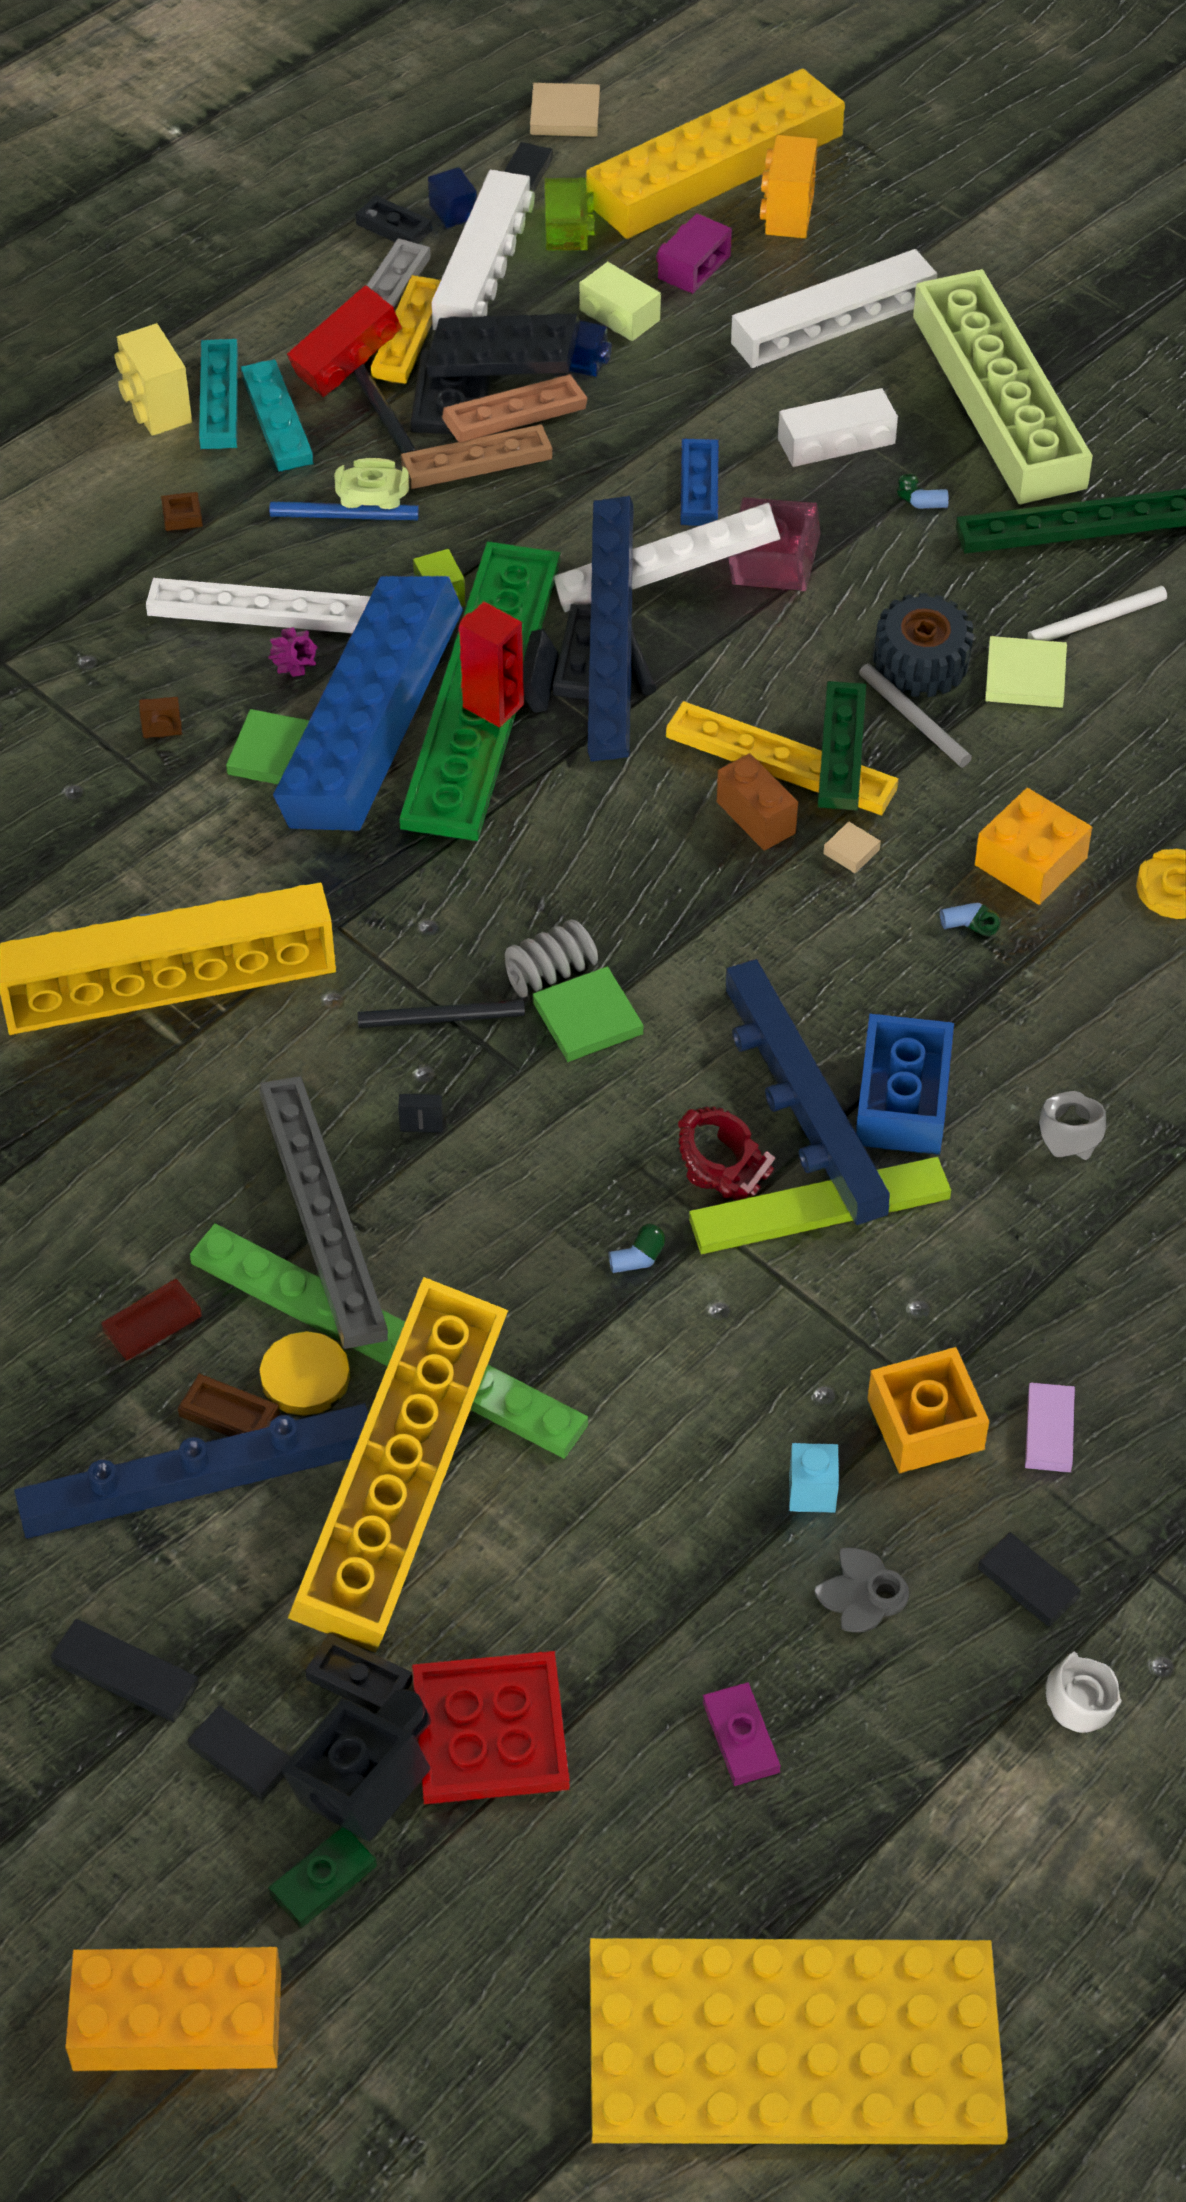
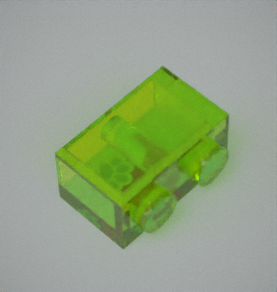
M545 178L546 251L588 250V236H594V214L587 213H594L593 192L586 191V178Z

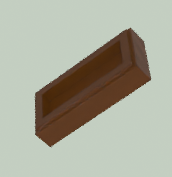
M199 1373L180 1403L178 1413L181 1418L230 1437L270 1427L271 1421L279 1416L280 1409L276 1403Z

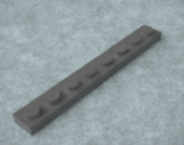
M302 1077L260 1083V1098L343 1348L347 1349L387 1341L388 1328Z

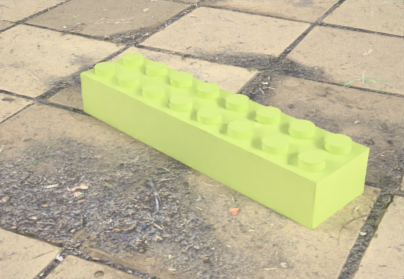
M980 269L916 283L913 317L1018 504L1088 489L1093 456L984 270Z

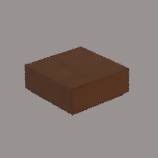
M198 492L161 496L166 531L203 527Z

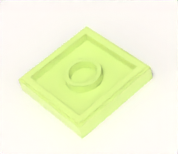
M990 636L985 701L1063 708L1067 643Z

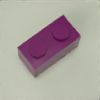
M696 213L686 224H682L679 227L677 233L667 243H663L658 249L656 255L658 279L693 294L731 256L732 228Z

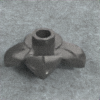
M841 1548L840 1563L843 1575L821 1583L814 1590L818 1600L827 1609L842 1613L841 1629L855 1633L869 1631L875 1628L884 1616H892L901 1612L906 1607L909 1599L908 1585L898 1573L886 1570L879 1556L857 1548ZM885 1591L892 1594L893 1598L885 1599L877 1594Z

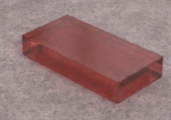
M175 1278L101 1324L103 1332L126 1361L202 1315L199 1305Z

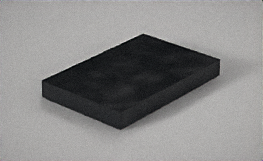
M422 350L410 422L411 432L453 434L442 419L444 407L489 396L492 375L429 377L426 364L430 350Z

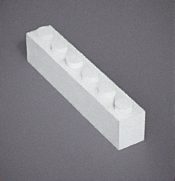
M489 170L433 297V330H436L439 318L487 316L489 300L493 301L496 296L498 278L504 277L507 257L513 256L516 247V236L523 233L525 215L527 212L531 213L534 206L535 193L530 191V176Z
M916 249L732 315L731 343L752 368L914 309L916 283L937 279V272Z

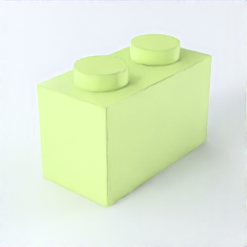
M609 262L579 282L580 311L630 341H634L660 321L661 293Z

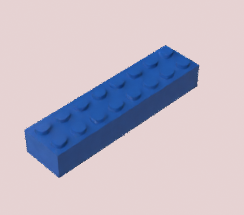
M449 576L380 577L273 794L289 829L360 831L463 612Z

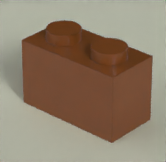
M751 753L718 770L717 803L764 851L796 834L798 801Z

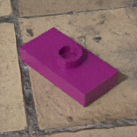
M749 1682L703 1695V1705L733 1785H741L780 1773V1762Z

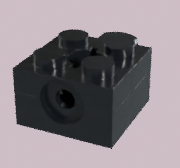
M411 1690L395 1691L376 1714L343 1697L283 1766L281 1771L300 1804L370 1842L431 1769L417 1742L420 1735L431 1724L430 1715L421 1697Z

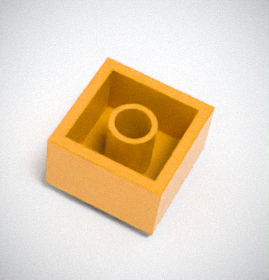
M776 135L774 149H767L766 170H763L761 192H764V198H762L760 208V220H766L765 235L806 239L815 191L818 139Z
M1027 787L979 833L975 866L1040 905L1087 859L1092 826Z
M956 1347L871 1370L867 1400L899 1473L985 1450L989 1419Z

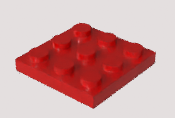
M555 1651L412 1665L414 1691L421 1697L431 1718V1724L418 1738L419 1746L431 1767L430 1771L422 1779L424 1804L570 1790Z

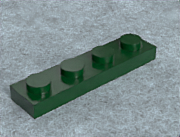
M827 681L818 807L858 810L866 684Z

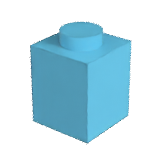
M792 1443L789 1470V1511L836 1513L839 1486L838 1444Z

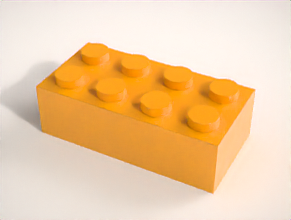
M277 1947L73 1950L66 2051L72 2070L277 2068L281 1967Z

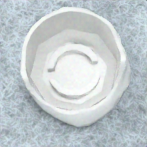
M1076 1652L1069 1654L1048 1675L1046 1683L1047 1704L1051 1708L1054 1718L1062 1726L1075 1732H1091L1104 1727L1114 1717L1116 1710L1121 1704L1118 1681L1113 1670L1106 1664L1089 1658L1078 1657Z

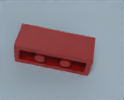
M365 285L290 350L287 356L296 375L324 398L360 365L364 364L386 342L393 339L402 327L393 306Z
M482 602L472 613H467L463 617L458 629L460 633L463 708L500 728L524 705L522 622L494 606Z

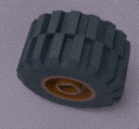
M919 593V597H913L909 594L903 596L902 602L896 599L890 603L889 609L885 608L882 611L877 624L873 663H876L875 669L892 684L894 683L896 688L902 693L906 689L911 691V696L919 697L920 692H926L927 698L936 697L937 690L940 689L942 694L950 692L951 684L957 687L962 682V676H966L974 634H972L973 624L972 621H967L968 614L964 610H957L958 604L952 600L945 602L943 601V596L935 595V598L928 597L927 593Z

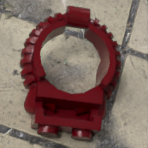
M707 1106L697 1110L688 1109L678 1121V1126L681 1129L679 1132L680 1154H683L681 1158L683 1162H686L685 1166L688 1169L686 1177L692 1184L700 1188L715 1189L721 1193L723 1198H733L738 1201L746 1197H754L760 1189L757 1182L760 1178L765 1181L774 1170L771 1164L775 1157L768 1151L762 1156L761 1151L758 1149L759 1145L751 1140L752 1134L747 1125L729 1111H723V1108L720 1107L716 1109L714 1106L710 1108ZM697 1125L699 1127L703 1125L719 1127L717 1137L731 1148L735 1154L736 1164L734 1166L725 1168L724 1165L715 1164L700 1154L694 1141V1129Z

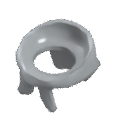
M1077 1091L1055 1094L1045 1100L1041 1108L1039 1124L1043 1140L1053 1156L1065 1157L1076 1154L1084 1160L1091 1157L1095 1147L1102 1141L1106 1130V1111L1102 1104L1094 1099L1085 1097ZM1069 1106H1075L1076 1114L1081 1118L1089 1120L1087 1124L1069 1125L1058 1122L1056 1117L1065 1114Z

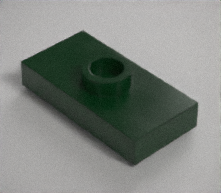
M342 1827L269 1886V1895L302 1929L376 1868V1858L350 1831Z

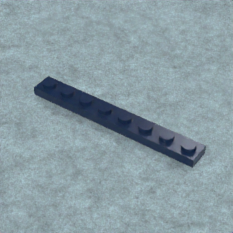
M630 496L593 501L588 755L591 762L630 757L633 502Z

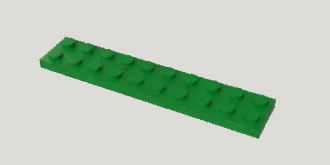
M494 542L486 543L464 616L467 613H472L482 602H486L521 621L523 662L531 631L541 629L555 584L554 578L558 574L561 552ZM458 632L399 820L400 829L478 841L516 713L499 728L463 708L460 633Z

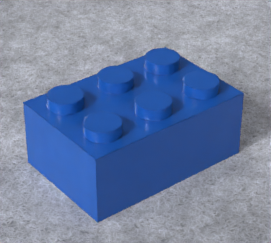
M869 1014L856 1135L863 1146L940 1155L954 1023Z

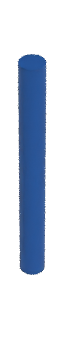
M270 502L269 509L270 517L416 521L419 518V506L399 505L393 509H383L378 505H361L357 508H347L340 503Z

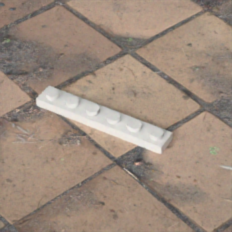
M769 503L634 548L632 589L779 540L780 535ZM592 563L555 575L554 580L564 612L570 611L571 604H591Z
M153 578L146 602L147 616L353 633L371 596Z

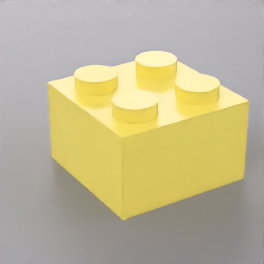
M156 323L117 336L119 352L115 353L114 356L123 380L118 382L119 389L125 402L131 401L138 423H144L152 436L192 423L186 368L159 325Z

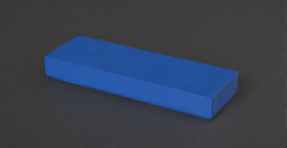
M682 439L680 525L702 526L718 520V440Z

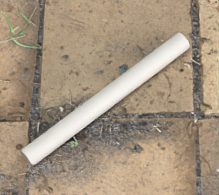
M1159 586L1030 631L1027 634V638L1051 641L1165 601L1167 599V592L1163 586Z

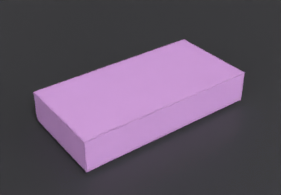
M1029 1383L1025 1468L1071 1472L1073 1464L1075 1387Z

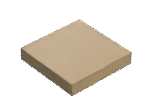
M533 83L530 135L596 137L598 134L600 85Z

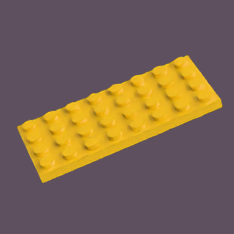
M590 1938L592 2143L1005 2144L1007 2141L1008 2133L991 1940Z

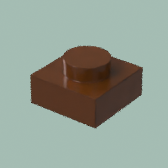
M178 697L139 700L143 738L183 735Z

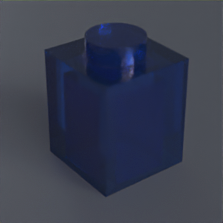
M460 167L429 176V205L444 226L449 228L467 222L477 200V190Z
M579 321L580 327L569 371L597 377L602 364L609 362L612 351V343L607 342V326Z

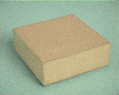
M847 822L824 844V855L856 873L880 850L881 841L854 824Z

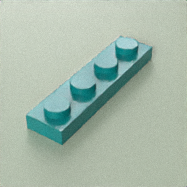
M237 339L201 340L200 449L237 448Z
M276 360L241 366L242 380L278 472L314 464L312 450Z

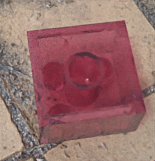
M743 497L739 513L769 503L780 539L729 556L732 584L806 591L821 534L817 503Z

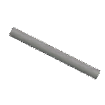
M867 663L860 669L859 675L960 767H965L971 761L972 756L871 664Z

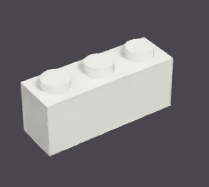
M880 388L779 411L778 440L792 467L895 444L898 416L885 392Z

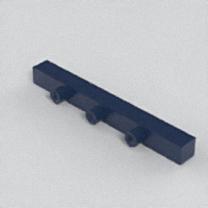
M755 959L726 968V991L745 1024L732 1029L735 1045L739 1052L758 1047L778 1083L765 1088L766 1100L771 1111L775 1112L791 1107L808 1137L811 1145L799 1149V1159L804 1171L811 1173L825 1168L856 1225L887 1216L890 1199L887 1187L758 960Z
M364 1403L299 1420H294L287 1415H281L271 1421L270 1427L209 1442L192 1437L184 1440L177 1450L116 1465L108 1460H98L90 1465L87 1472L14 1489L25 1538L28 1539L351 1459L368 1417L366 1405Z

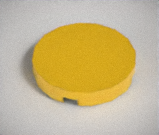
M1178 848L1161 850L1154 853L1153 858L1147 862L1145 860L1140 865L1136 883L1139 898L1150 910L1161 916L1174 919L1186 918V850Z
M305 1331L289 1334L274 1342L263 1356L260 1376L263 1393L268 1400L270 1398L272 1402L279 1405L280 1410L286 1413L306 1416L322 1413L331 1408V1403L335 1402L338 1397L339 1399L343 1397L348 1388L350 1369L347 1354L338 1342L324 1334Z

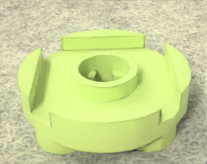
M364 458L354 460L353 468L344 471V465H342L335 471L334 475L335 492L341 497V505L347 508H357L361 505H378L383 509H393L400 505V498L405 496L409 490L408 470L405 467L402 468V471L395 469V462L388 459Z

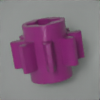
M294 627L282 629V637L270 639L273 645L268 658L278 666L277 673L279 674L290 671L292 677L304 675V667L316 665L313 659L318 646L314 645L313 641L308 638V631L296 633Z

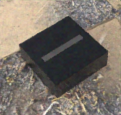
M399 1094L400 1132L443 1133L442 1095Z

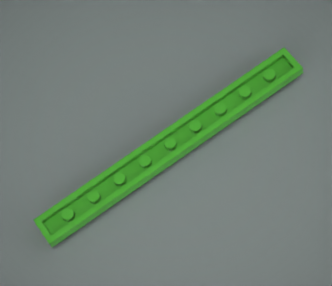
M214 1223L190 1253L192 1265L341 1342L320 1277ZM382 1310L388 1328V1340L352 1348L388 1367L405 1321ZM488 1364L470 1409L563 1459L566 1458L588 1427L587 1415Z

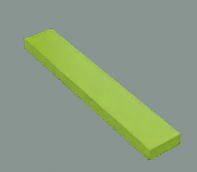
M938 1157L877 1170L890 1193L889 1213L949 1200L951 1197V1188ZM831 1180L689 1211V1221L701 1254L854 1221Z

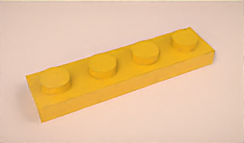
M411 275L395 311L402 329L393 339L379 348L371 365L372 378L403 384L407 383L432 325V300L441 280Z

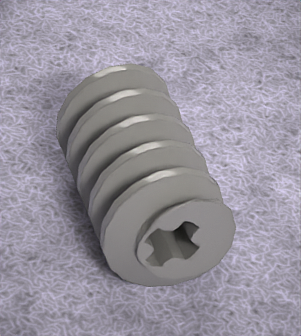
M570 919L564 922L562 927L556 925L549 929L548 933L541 932L535 935L534 940L527 938L520 943V946L512 945L506 948L505 966L509 980L516 993L521 997H526L528 995L526 983H529L532 989L537 992L542 989L541 976H543L548 984L552 985L556 983L555 970L565 979L571 974L570 963L576 971L581 972L585 969L583 957L586 958L589 964L594 966L598 961V953L586 929L576 920Z

